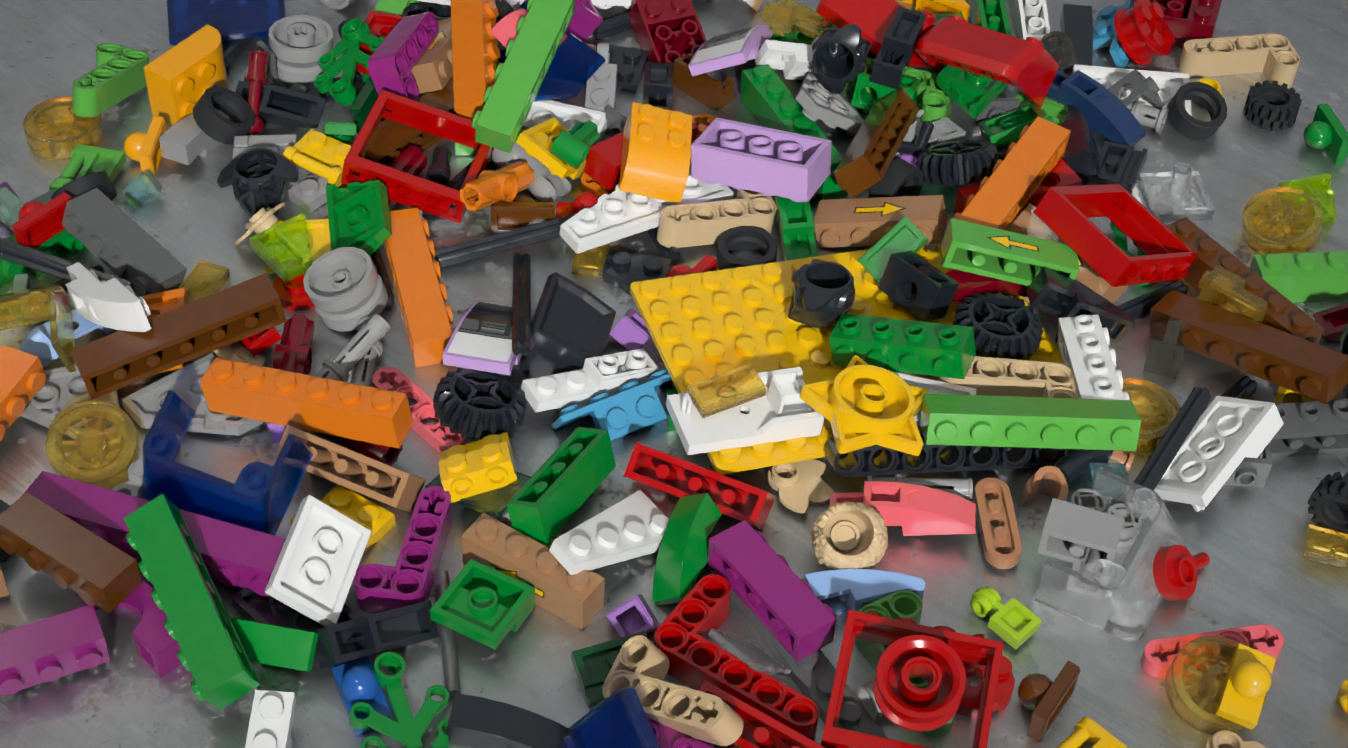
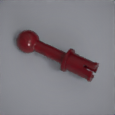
M256 50L249 52L248 74L244 77V82L250 84L248 104L254 112L255 123L246 136L261 135L264 130V122L259 117L262 86L269 83V80L266 79L269 54L264 51Z

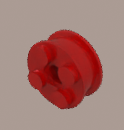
M1136 0L1132 8H1122L1115 13L1114 26L1117 37L1127 55L1136 64L1146 66L1151 63L1152 58L1156 55L1166 56L1171 52L1172 44L1175 43V37L1168 28L1163 10L1157 2Z
M910 635L896 640L886 648L877 665L874 679V697L879 709L893 724L910 731H930L945 725L956 714L965 690L966 672L963 662L951 646L935 637ZM920 677L926 680L929 686L917 688L910 682V679Z

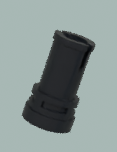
M440 147L433 152V160L428 168L425 179L445 186L450 181L451 173L449 167L452 153L450 150Z

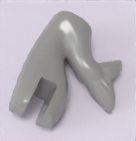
M516 142L511 153L494 148L492 159L498 169L518 161L528 163L530 169L534 171V182L529 184L528 189L541 202H554L556 194L564 196L571 191V184L567 178L561 179L559 176L552 174L544 164L528 155L525 149Z

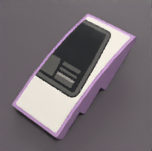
M774 23L761 24L710 38L699 47L688 65L691 75L695 76L756 59L758 51L765 40H771L775 29Z
M484 300L476 301L464 314L443 352V365L510 376L514 364L518 365L522 353L515 355L512 352V305ZM531 308V322L536 311Z

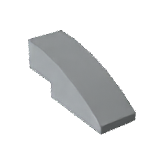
M218 112L227 120L232 121L226 114ZM193 114L178 121L159 138L162 157L186 165H190L198 155L207 157L220 143L200 129Z

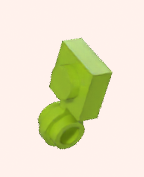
M991 587L978 588L972 594L970 607L973 612L983 618L991 616L987 627L1015 650L1041 626L1042 620L1014 597L1003 605L1000 595Z

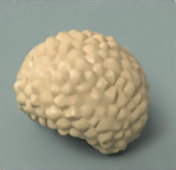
M844 501L843 503L837 502L835 505H830L828 510H825L818 516V520L814 523V527L811 530L812 547L815 550L814 553L818 563L824 565L829 570L873 569L875 565L880 563L888 547V533L884 517L872 507L865 506L861 502Z

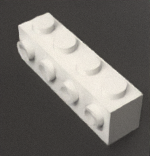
M1098 314L1058 318L1057 344L1062 362L1073 371L1079 399L1130 400L1128 392L1122 391V372L1120 369H1115L1116 354L1114 348H1109L1108 328H1102Z

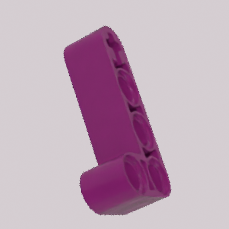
M432 12L403 17L370 56L368 70L378 96L381 90H385L418 102L419 90L411 70L438 36L439 26Z
M430 486L420 492L395 567L366 564L357 569L354 576L356 603L363 612L375 614L429 600L434 584V573L438 571L452 525L451 495L449 491H444V488L440 486Z

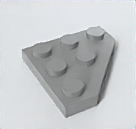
M808 73L795 98L803 107L802 113L815 122L818 119L822 120L833 129L838 126L850 136L857 134L865 119L841 93L834 94L824 88L819 76Z
M212 353L122 399L123 407L141 428L159 430L163 424L176 427L177 431L240 436L264 423L263 421L209 411L200 380L216 358Z
M77 365L45 370L48 379L45 381L43 388L30 400L21 415L90 447L126 439L117 390L92 400Z

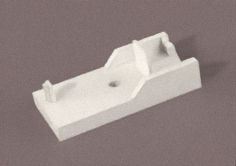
M801 367L752 373L736 386L667 395L666 407L687 455L820 435L824 417L799 397L802 386L805 385Z
M1216 396L1198 419L1150 497L1191 504L1196 512L1204 510L1245 457L1258 458L1284 424L1275 403Z

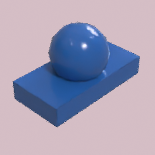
M369 656L331 668L333 679L348 717L350 709L355 703L366 702L373 707L374 711L393 720V715L378 677L373 670ZM362 712L355 714L359 719H366L368 717ZM353 727L355 735L374 730L370 727L363 730Z

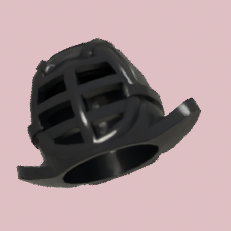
M847 24L841 29L826 28L812 46L811 65L815 68L824 88L831 93H842L848 82L854 81L859 73L865 71L866 58L871 49L872 42L861 36V28L856 24Z
M258 147L238 155L224 167L219 174L217 184L220 188L232 185L235 199L238 200L241 208L251 218L260 209L264 208L266 211H269L283 202L287 182H297L299 172L292 162L277 152L268 148ZM258 162L260 163V164H258V165H255V166H253V167L247 169L249 166H251V165H253V164H255V163H258ZM259 171H262V173H263L262 175H259V176H255V177H252V178L249 177V176H251L252 174H254V173H256V172H259Z
M813 259L811 264H805L793 272L791 281L794 285L788 318L819 329L835 327L842 313L847 314L855 300L854 278L852 274L837 262Z

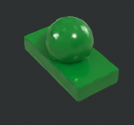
M1328 103L1318 104L1312 123H1309L1304 130V141L1312 149L1321 150L1325 148L1335 164L1345 163L1348 156V132Z
M326 122L323 126V134L348 144L356 136L357 125L355 123Z
M905 216L871 247L858 262L880 283L891 254L912 251L916 254L929 241Z

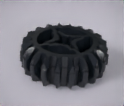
M948 141L923 148L917 154L918 161H916V165L922 171L924 176L923 182L929 185H945L946 187L950 185H968L979 183L986 176L990 178L993 168L999 160L996 145L987 141Z
M985 290L983 295L974 292L972 297H965L964 301L956 309L952 325L973 327L975 356L1030 360L1039 348L1042 340L1043 324L1040 323V315L1034 313V307L1025 306L1024 299L1016 300L1012 297V294L1005 296L1000 291L996 294H991L988 290Z
M458 367L456 372L448 371L446 377L440 379L433 397L435 417L440 419V425L449 427L452 434H461L462 439L469 437L473 438L474 441L482 440L488 435H498L505 432L508 433L509 437H513L514 433L519 431L523 425L527 411L525 392L519 390L518 383L510 382V376H500L497 373L473 369L465 370L461 367Z

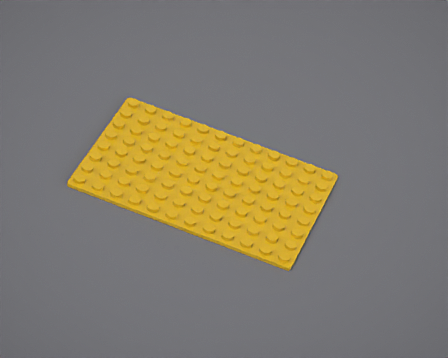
M925 244L916 253V255L943 273L953 270L942 267L941 244ZM869 249L638 281L630 285V293L678 394L736 386L752 373L801 367L803 371L802 378L805 384L835 379L838 373L847 366L833 364L829 336L834 327L819 329L796 322L788 318L789 307L777 318L773 314L775 310L785 303L784 301L790 300L792 297L794 283L791 281L793 272L805 264H811L813 259L837 262L852 274L854 278L855 300L847 314L920 321L914 318L912 312L904 306L891 302L888 299V295L878 289L879 283L858 262ZM753 276L772 287L774 295L750 282L751 277ZM732 279L736 282L730 289L725 287ZM1012 295L1016 300L1024 299L1023 296ZM1024 299V305L1029 306ZM952 300L945 318L929 322L952 325L955 311L962 302ZM762 303V307L759 310H754ZM1042 328L1043 333L1040 346L1030 361L1063 364L1059 350L1045 329ZM897 372V373H902V374H907V375H912V376H916V377H921V378L930 379V378L928 377V375ZM824 417L821 433L818 436L707 452V455L715 471L724 475L825 457V443L834 435L831 422Z

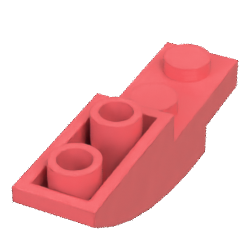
M865 481L864 492L831 493L830 505L848 501L861 502L865 506L872 507L884 517L886 526H902L903 536L976 534V504L942 490L909 483Z

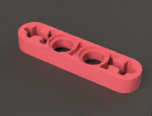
M383 367L373 374L374 388L390 391L395 389V392L407 394L408 399L411 398L418 401L415 405L409 406L414 423L411 429L439 454L441 451L448 450L452 446L467 444V437L462 439L461 434L450 433L449 427L440 425V419L434 425L421 423L425 418H436L433 408L434 402L400 370L393 367Z
M1264 624L1155 639L1146 644L1140 662L1143 670L1156 678L1229 669L1233 654L1224 651L1221 644L1230 643L1237 647L1241 643L1277 659L1285 640L1283 634L1277 628ZM1188 648L1198 649L1204 654V658H1191L1185 650Z

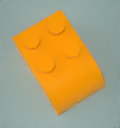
M208 24L143 67L152 115L164 117L166 123L172 126L181 119L193 114L194 106L206 89L213 86L228 89L221 35L214 27Z
M632 102L623 129L620 191L680 204L690 167L692 115L654 107L649 104Z

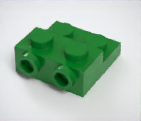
M1031 103L979 122L978 125L981 134L989 143L996 145L997 148H1006L1014 140L1017 139L1019 141L1023 128L1026 125L1030 126L1037 116L1052 123L1054 121L1051 116H1047L1045 109L1041 110L1035 103Z
M470 559L430 609V619L496 650L509 631L517 632L534 609L535 588L522 579H515L497 571L491 565L481 564Z

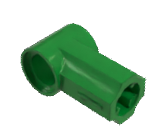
M588 120L587 122L577 123L569 132L564 129L554 141L550 153L574 169H578L588 155L591 146L597 144L601 137L597 130L598 126Z

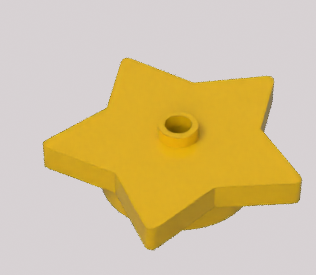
M857 355L853 356L848 366L839 372L835 379L802 386L800 399L831 422L838 453L844 454L874 445L914 456H919L921 453L923 441L914 417L922 408L923 393H929L927 389L910 386L895 373L878 366L869 365Z

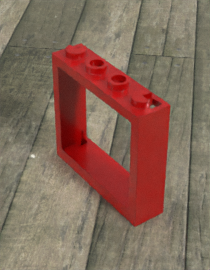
M381 90L344 160L341 183L348 185L350 182L365 183L367 181L380 180L387 187L389 200L413 208L418 207V210L460 224L467 210L464 203L460 201V191L362 158V155L382 117L478 150L461 186V189H463L466 183L478 179L480 173L486 169L494 148L475 142L476 129L472 128L473 120ZM354 171L360 173L359 176L354 175ZM450 204L457 206V209L451 208Z
M1120 184L1050 187L1033 212L1112 287L1184 279L1190 273L1188 269L1198 256ZM1088 218H1109L1148 255L1129 257Z
M848 610L821 745L825 748H929L837 728L855 638L891 645L896 640L906 636L927 635L947 643L955 650L962 661L985 666L972 748H987L1004 642L984 638L985 634H974L972 636L957 633L954 629L947 626L929 627L919 625L909 618L891 619L881 617L871 610L868 611V614Z

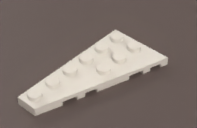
M690 159L688 178L680 204L620 191L618 184L615 191L610 195L605 193L599 197L596 205L591 208L582 209L561 224L559 235L578 254L658 227L661 212L667 206L732 200L734 192L727 185L718 183L708 184L703 180L692 178Z

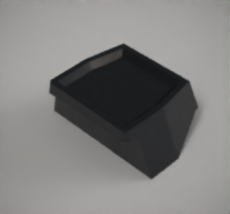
M554 272L549 275L531 322L530 353L523 357L519 371L532 378L583 369L586 358L603 355L616 311L590 291L561 274Z

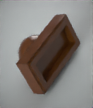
M519 196L512 202H495L491 204L492 234L494 235L555 219V202H535L531 197Z
M1067 661L1054 682L1046 675L1040 673L1028 674L1021 680L1018 686V696L1021 704L1034 711L1027 736L1038 742L1044 738L1075 691L1081 671L1079 666Z

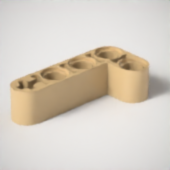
M1277 33L1193 39L1186 41L1183 45L1178 71L1189 74L1190 78L1263 72L1270 84L1273 81H1278V85L1282 86L1285 83L1288 84L1287 88L1293 85L1300 57L1290 41L1285 36Z
M746 189L737 190L733 200L667 206L661 212L657 241L668 248L671 246L682 248L718 244V240L724 232L739 226H753L771 234L777 207L771 196H765L760 192Z
M975 356L965 379L938 378V381L976 388V395L1079 399L1073 371L1068 366L1055 362Z
M643 635L633 636L624 643L603 684L602 693L608 702L630 719L636 720L640 714L690 737L719 746L731 745L739 739L744 728L743 720L721 698L664 681L670 666L667 655Z

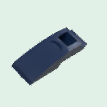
M1057 70L1046 96L1067 107L1075 105L1082 112L1093 132L1102 135L1114 143L1134 146L1145 137L1146 132L1134 115L1103 85L1079 70L1071 76Z

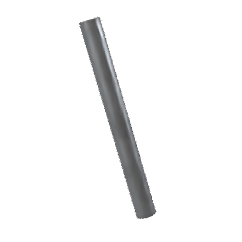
M438 570L434 573L436 602L450 585L449 573L446 570ZM439 624L445 688L449 691V699L454 700L455 693L461 694L455 631Z

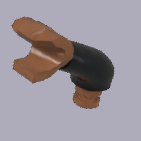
M1069 449L1053 466H1044L1029 478L1022 489L1021 502L1022 504L1031 502L1038 492L1047 494L1051 499L1056 498L1066 501L1069 490L1068 485L1089 470L1102 472L1104 468L1114 471L1116 468L1119 470V475L1125 476L1134 461L1135 454L1132 452L1125 454L1123 453L1124 451Z

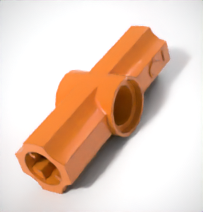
M522 161L497 171L483 170L478 179L466 183L465 187L460 190V201L470 211L480 210L498 201L511 202L515 199L518 192L527 189L529 184L534 182V171L530 169L527 162Z

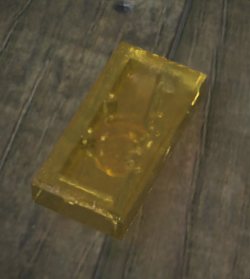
M611 243L578 254L575 253L572 262V274L603 278V269Z
M200 260L179 288L185 287L189 295V303L219 292L230 277L229 268Z
M747 364L687 386V393L701 417L705 418L765 396L766 386L752 365Z
M1309 524L1305 535L1302 558L1348 570V534Z

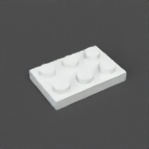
M308 495L301 501L264 593L325 627L337 624L371 531Z

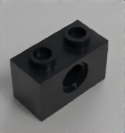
M912 251L891 254L878 289L887 294L891 302L902 305L911 311L912 316L917 320L929 322L945 318L959 283Z

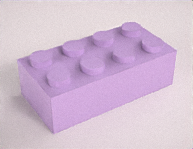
M716 118L691 145L692 178L703 180L708 184L718 183L732 186L737 190L756 191L765 196L775 195L789 198L794 202H808L831 174V140Z

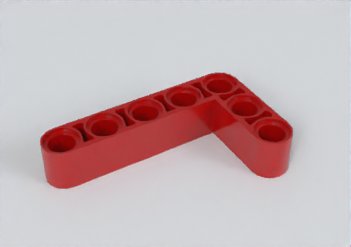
M718 574L704 576L655 631L654 645L667 655L670 666L667 675L694 690H699L703 682L707 681L814 741L819 719V708L814 701L708 640L729 615L731 584L729 580Z

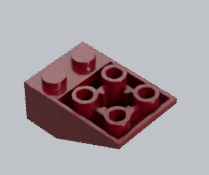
M636 0L628 16L636 40L643 50L649 51L651 62L674 63L675 59L681 57L684 59V63L687 64L688 54L690 53L694 56L699 47L707 41L692 0Z
M1149 0L1152 3L1157 2L1161 6L1164 19L1168 28L1174 34V44L1177 47L1183 49L1184 43L1188 40L1213 38L1222 0Z

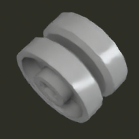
M309 15L288 16L272 24L269 28L268 38L269 48L275 54L277 78L282 82L293 85L314 82L318 75L324 73L318 65L319 58L333 48V30L331 26L324 20Z
M341 247L326 252L307 269L303 280L305 292L310 301L315 305L322 322L328 328L336 331L356 330L358 321L361 318L373 316L374 314L380 315L385 309L388 300L387 288L381 276L377 273L371 257L364 250L355 247Z

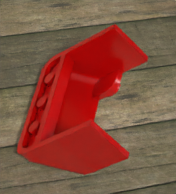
M820 0L816 12L840 29L847 24L853 23L861 28V36L872 42L870 51L878 55L884 36L899 7H905L895 0ZM921 9L920 13L927 14V19L921 36L937 23L935 20L936 16L924 9ZM914 52L909 66L930 67Z
M951 14L950 18L943 17L918 39L914 52L938 74L948 65L1015 86L1039 108H1041L1060 66L1042 47L1043 42L1038 39L1027 37L1024 40L966 23L967 20Z

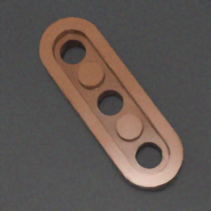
M997 478L981 479L975 486L973 503L976 504V518L984 557L990 565L996 568L1010 569L1019 563L1022 552V543L1011 492L1008 485Z

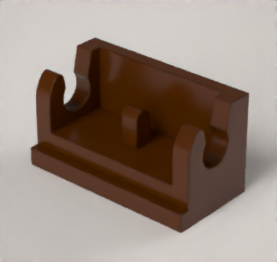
M690 53L687 56V64L684 63V59L681 57L674 60V87L714 111L719 110L735 99L734 80L727 76L725 81L726 86L723 85V82L716 81L706 73L692 76L688 68L693 58V55Z

